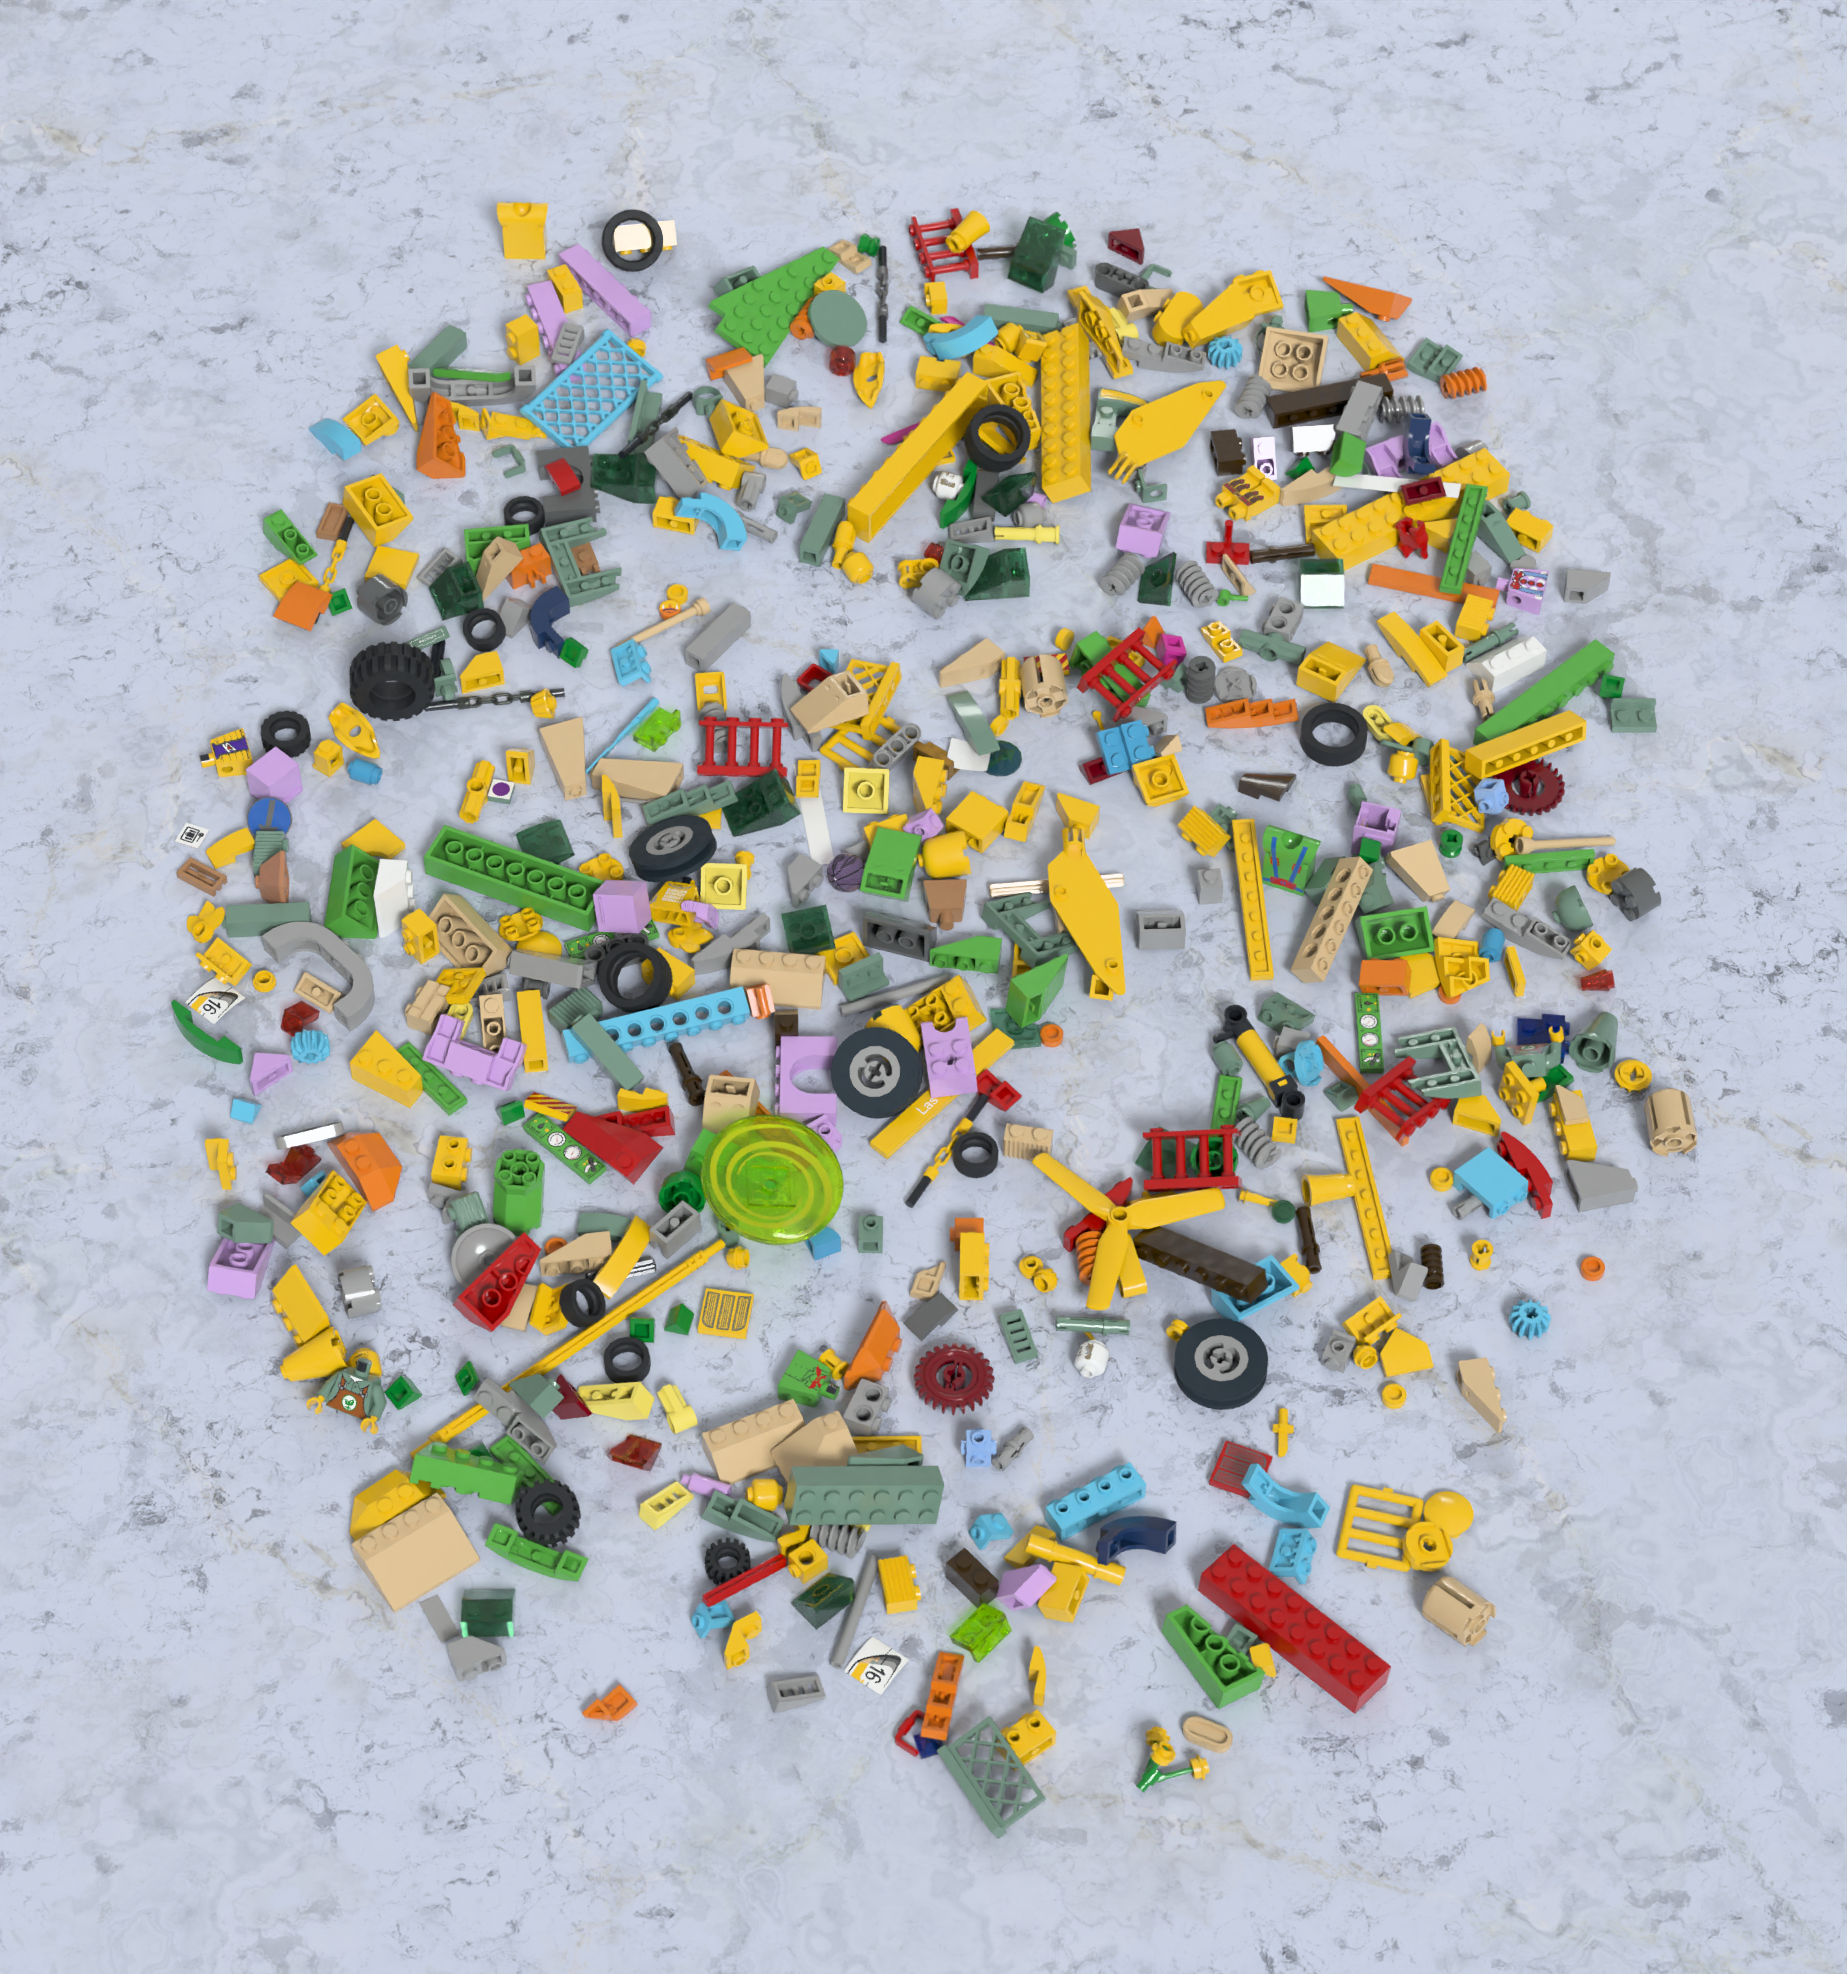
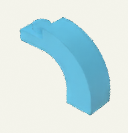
M976 315L970 322L958 330L949 333H927L923 339L928 351L932 355H938L939 360H950L974 352L991 341L999 332L991 316Z
M700 492L696 499L691 497L681 498L674 509L675 517L696 518L711 525L717 533L720 549L740 551L747 541L745 526L738 513L728 503L714 495Z
M1250 1464L1241 1483L1251 1494L1248 1501L1267 1516L1291 1526L1321 1528L1330 1509L1317 1492L1297 1493L1281 1487L1259 1464Z

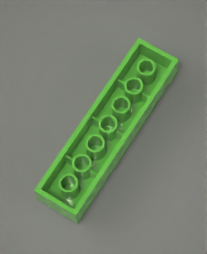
M447 825L443 826L424 856L425 872L432 877L522 909L531 907L539 915L590 932L597 920L593 894L605 882L603 880Z

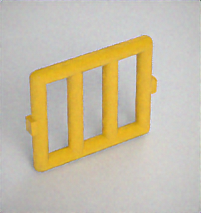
M889 716L887 718L883 717L880 722L881 726L894 734L901 729L900 726L895 724V720ZM858 718L849 721V723L859 726L861 720ZM838 730L820 747L819 752L838 764L839 769L844 771L845 767L860 768L831 750L837 743H840L871 762L874 756L873 753L845 737L849 731ZM876 733L871 740L880 747L887 742L886 739Z
M1356 1484L1352 1485L1336 1549L1337 1557L1366 1563L1367 1567L1377 1569V1566L1408 1572L1411 1566L1404 1552L1402 1561L1347 1549L1349 1538L1403 1549L1401 1538L1352 1528L1353 1519L1355 1516L1405 1527L1409 1531L1414 1524L1420 1522L1424 1501L1421 1498L1393 1493L1391 1488L1384 1487L1383 1490ZM1364 1496L1413 1507L1411 1518L1356 1507L1358 1497Z

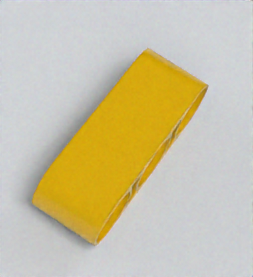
M1129 1233V1244L1117 1280L1122 1298L1147 1294L1145 1276Z

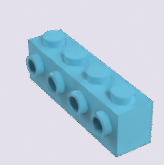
M1130 1462L1123 1466H1116L1103 1477L1098 1476L1086 1486L1073 1489L1067 1496L1052 1500L1045 1507V1521L1052 1531L1056 1533L1060 1542L1144 1498L1146 1483Z

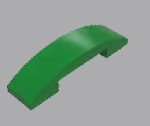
M969 458L963 469L964 486L956 501L947 499L940 512V528L942 529L956 522L966 512L974 498L977 465L971 461V458Z
M176 1000L171 1002L175 1022L182 1035L191 1045L202 1053L223 1062L232 1064L244 1062L241 1048L225 1036L216 1041L193 1024L191 1011Z

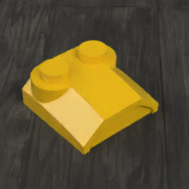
M373 394L342 419L365 446L383 435L391 436L395 434L399 429L400 423L398 418L376 394Z
M1175 754L1132 765L1133 781L1139 787L1148 807L1168 804L1189 795Z

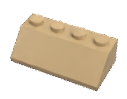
M444 893L429 915V918L437 926L440 951L456 968L483 967L486 973L484 979L495 976L503 971L507 965L508 957L513 951L512 948L462 896Z
M734 949L729 990L742 986L745 988L767 983L770 986L774 1006L821 1010L826 975V956Z
M794 1399L702 1433L703 1451L718 1481L732 1485L776 1468L777 1465L771 1455V1450L803 1428L805 1422Z

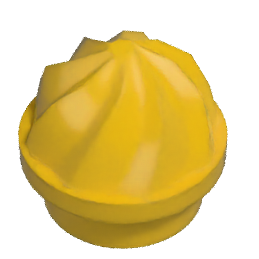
M632 338L627 342V345L641 357L645 355V342L639 338Z
M742 1246L729 1249L726 1254L728 1266L736 1270L747 1268L750 1262L749 1250L743 1249Z
M1051 1268L1040 1269L1035 1274L1034 1285L1040 1292L1047 1293L1056 1288L1059 1278H1057L1056 1272Z
M1365 1344L1358 1345L1353 1351L1354 1363L1362 1369L1373 1367L1378 1360L1374 1347Z

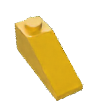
M985 344L977 349L973 356V374L995 378L1020 371L1022 382L1025 383V386L1033 388L1038 376L1037 369L998 346Z

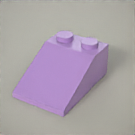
M1129 503L1119 527L1116 549H1120L1123 553H1138L1145 558H1157L1171 512Z
M224 1237L209 1265L207 1291L216 1292L220 1295L239 1296L243 1299H255L261 1288L275 1239L273 1238V1241L269 1244L234 1243Z

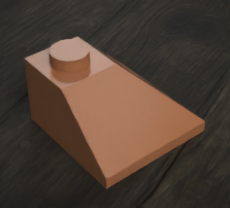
M280 851L260 865V873L255 876L256 889H260L261 898L267 903H289L290 878L285 851Z

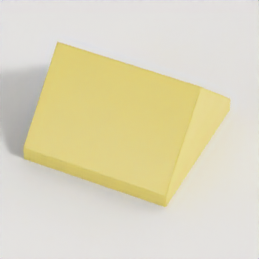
M845 767L843 812L888 814L889 769Z
M706 863L701 867L700 902L712 904L716 909L746 910L748 888L747 864Z

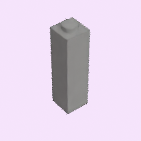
M733 602L685 649L686 664L704 673L751 627V612Z

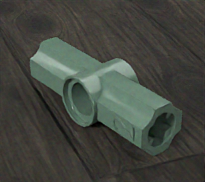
M1243 629L1238 642L1241 648L1260 653L1264 660L1270 662L1281 659L1301 665L1306 653V647L1287 642L1280 634L1274 632L1264 635Z

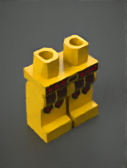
M1252 465L1247 468V472L1244 475L1222 485V492L1216 496L1215 505L1220 509L1228 506V514L1231 519L1236 521L1242 518L1247 522L1251 519V516H1256L1279 503L1281 488Z

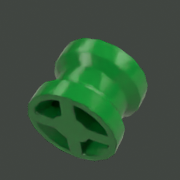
M863 233L858 243V252L862 254L868 253L869 256L875 257L881 244L880 238H872L869 234Z
M1457 830L1444 831L1441 835L1439 851L1444 857L1455 858L1461 854L1463 836Z

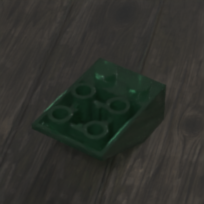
M1030 216L1011 259L1007 279L1040 293H1044L1053 287L1066 230Z
M593 454L592 488L632 503L656 504L658 470L648 462L646 455H628L622 459L618 454Z
M1026 547L1002 549L988 555L979 578L967 595L964 596L965 601L1029 597L1030 575Z
M776 768L737 791L738 802L722 807L734 837L783 825L801 814L788 780Z

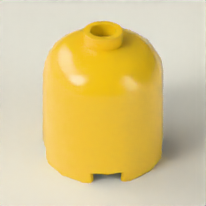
M956 831L937 835L923 842L922 853L918 854L919 866L924 867L929 877L943 879L971 874L969 857L964 856L963 850L967 849L965 832Z
M901 1005L891 1006L881 1011L882 1015L876 1020L872 1017L867 1022L865 1028L882 1027L893 1030L907 1039L914 1046L917 1053L920 1051L922 1040L907 1008L902 1009ZM883 1058L885 1062L890 1064L888 1059Z

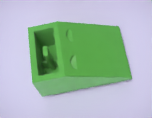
M878 827L864 868L860 891L868 895L908 902L922 836Z
M1067 953L1060 957H1055L1041 966H1035L1030 971L1016 975L1010 980L1005 1011L1021 1028L1040 1020L1063 987L1068 962Z

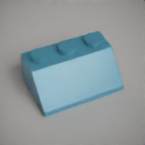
M1270 1255L1254 1264L1265 1269L1268 1288L1251 1304L1237 1300L1212 1288L1211 1302L1223 1319L1240 1321L1299 1289V1285L1273 1255Z

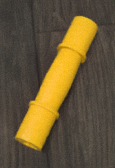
M1030 1533L1024 1548L1025 1553L1045 1559L1049 1563L1054 1561L1082 1566L1086 1574L1093 1575L1092 1578L1094 1579L1098 1578L1117 1586L1121 1585L1126 1571L1125 1566L1110 1562L1107 1566L1098 1564V1558L1057 1544L1058 1541L1056 1540L1052 1541Z

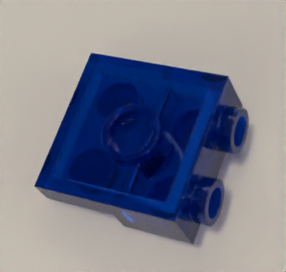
M1542 1014L1541 1019L1517 1018V1045L1551 1043L1549 1028L1552 1026L1553 1033H1557L1560 1031V1026H1562L1564 1040L1561 1042L1560 1064L1564 1063L1565 1055H1569L1570 1041L1565 1040V1036H1569L1570 1022H1565V1015Z

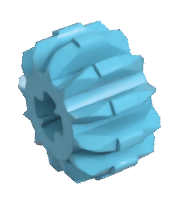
M1223 335L1221 338L1215 337L1208 346V360L1212 362V365H1218L1219 369L1226 367L1228 370L1230 366L1236 367L1237 363H1240L1242 359V344H1239L1238 339H1232L1231 336L1228 338Z
M304 1029L302 1033H295L290 1043L293 1059L298 1060L299 1063L306 1062L308 1065L310 1063L317 1064L318 1061H325L330 1052L328 1035L323 1034L320 1030L314 1031V1029L311 1031Z
M1529 1298L1527 1303L1520 1299L1518 1304L1513 1305L1511 1308L1509 1324L1512 1325V1332H1519L1520 1338L1526 1335L1531 1340L1534 1335L1540 1339L1542 1333L1548 1331L1551 1316L1548 1314L1547 1306H1541L1540 1300L1533 1303Z

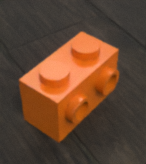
M1377 958L1362 960L1359 987L1362 993L1409 996L1412 970L1407 960L1399 958L1392 960Z

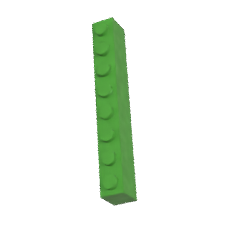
M1593 640L1475 729L1473 743L1479 745L1550 718L1554 711L1558 708H1563L1574 696H1579L1587 686L1595 684L1603 674H1608L1614 666L1615 653L1598 640Z

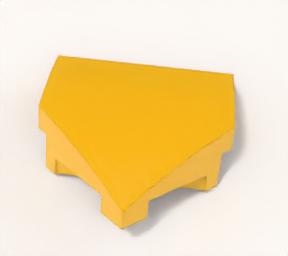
M1395 1327L1379 1353L1385 1378L1428 1370L1434 1367L1428 1344Z

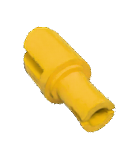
M842 521L838 525L832 548L835 550L832 566L836 569H842L845 556L854 549L856 532L853 525L848 521Z

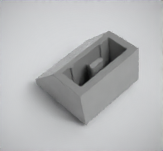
M1182 910L1136 911L1139 950L1185 948L1186 927L1185 916Z

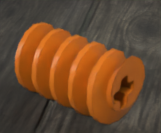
M815 297L809 298L790 324V331L797 339L805 340L815 336V331L808 319V308Z
M1479 367L1457 371V373L1452 372L1449 375L1444 374L1440 378V388L1445 399L1448 398V395L1452 399H1456V392L1459 397H1463L1464 390L1467 395H1471L1472 389L1475 394L1479 393V387L1483 392L1487 390L1486 376Z
M1098 1231L1083 1233L1075 1241L1079 1279L1088 1286H1090L1098 1241L1103 1233Z

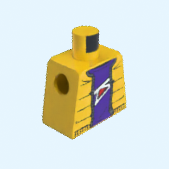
M243 728L211 739L210 747L212 753L199 755L202 768L215 766L219 777L247 775L246 769L253 764Z

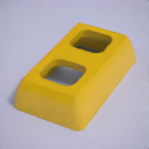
M724 672L695 674L698 712L705 707L706 703L717 702L724 707V712L726 713L727 698ZM705 686H717L718 692L715 694H705L703 688Z

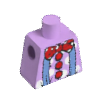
M1515 568L1513 569L1511 580L1498 577L1496 589L1508 592L1507 605L1539 615L1549 571Z

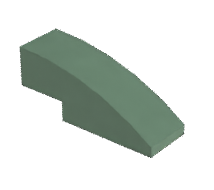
M717 1490L709 1498L700 1517L731 1532L771 1543L776 1541L785 1521L742 1498L736 1501Z

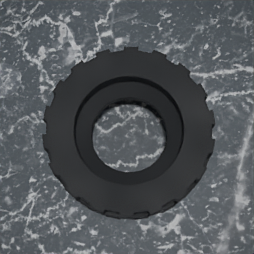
M284 710L283 712L279 711L271 714L263 721L260 732L263 748H265L267 753L276 746L292 758L298 757L309 748L311 742L310 727L307 719L302 714ZM282 729H294L297 732L296 737L288 741H279L275 738V733Z

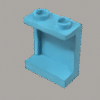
M1490 1147L1454 1171L1453 1186L1458 1191L1467 1188L1490 1209L1489 1217L1491 1219L1504 1215L1510 1207L1516 1203H1521L1528 1195L1529 1181Z

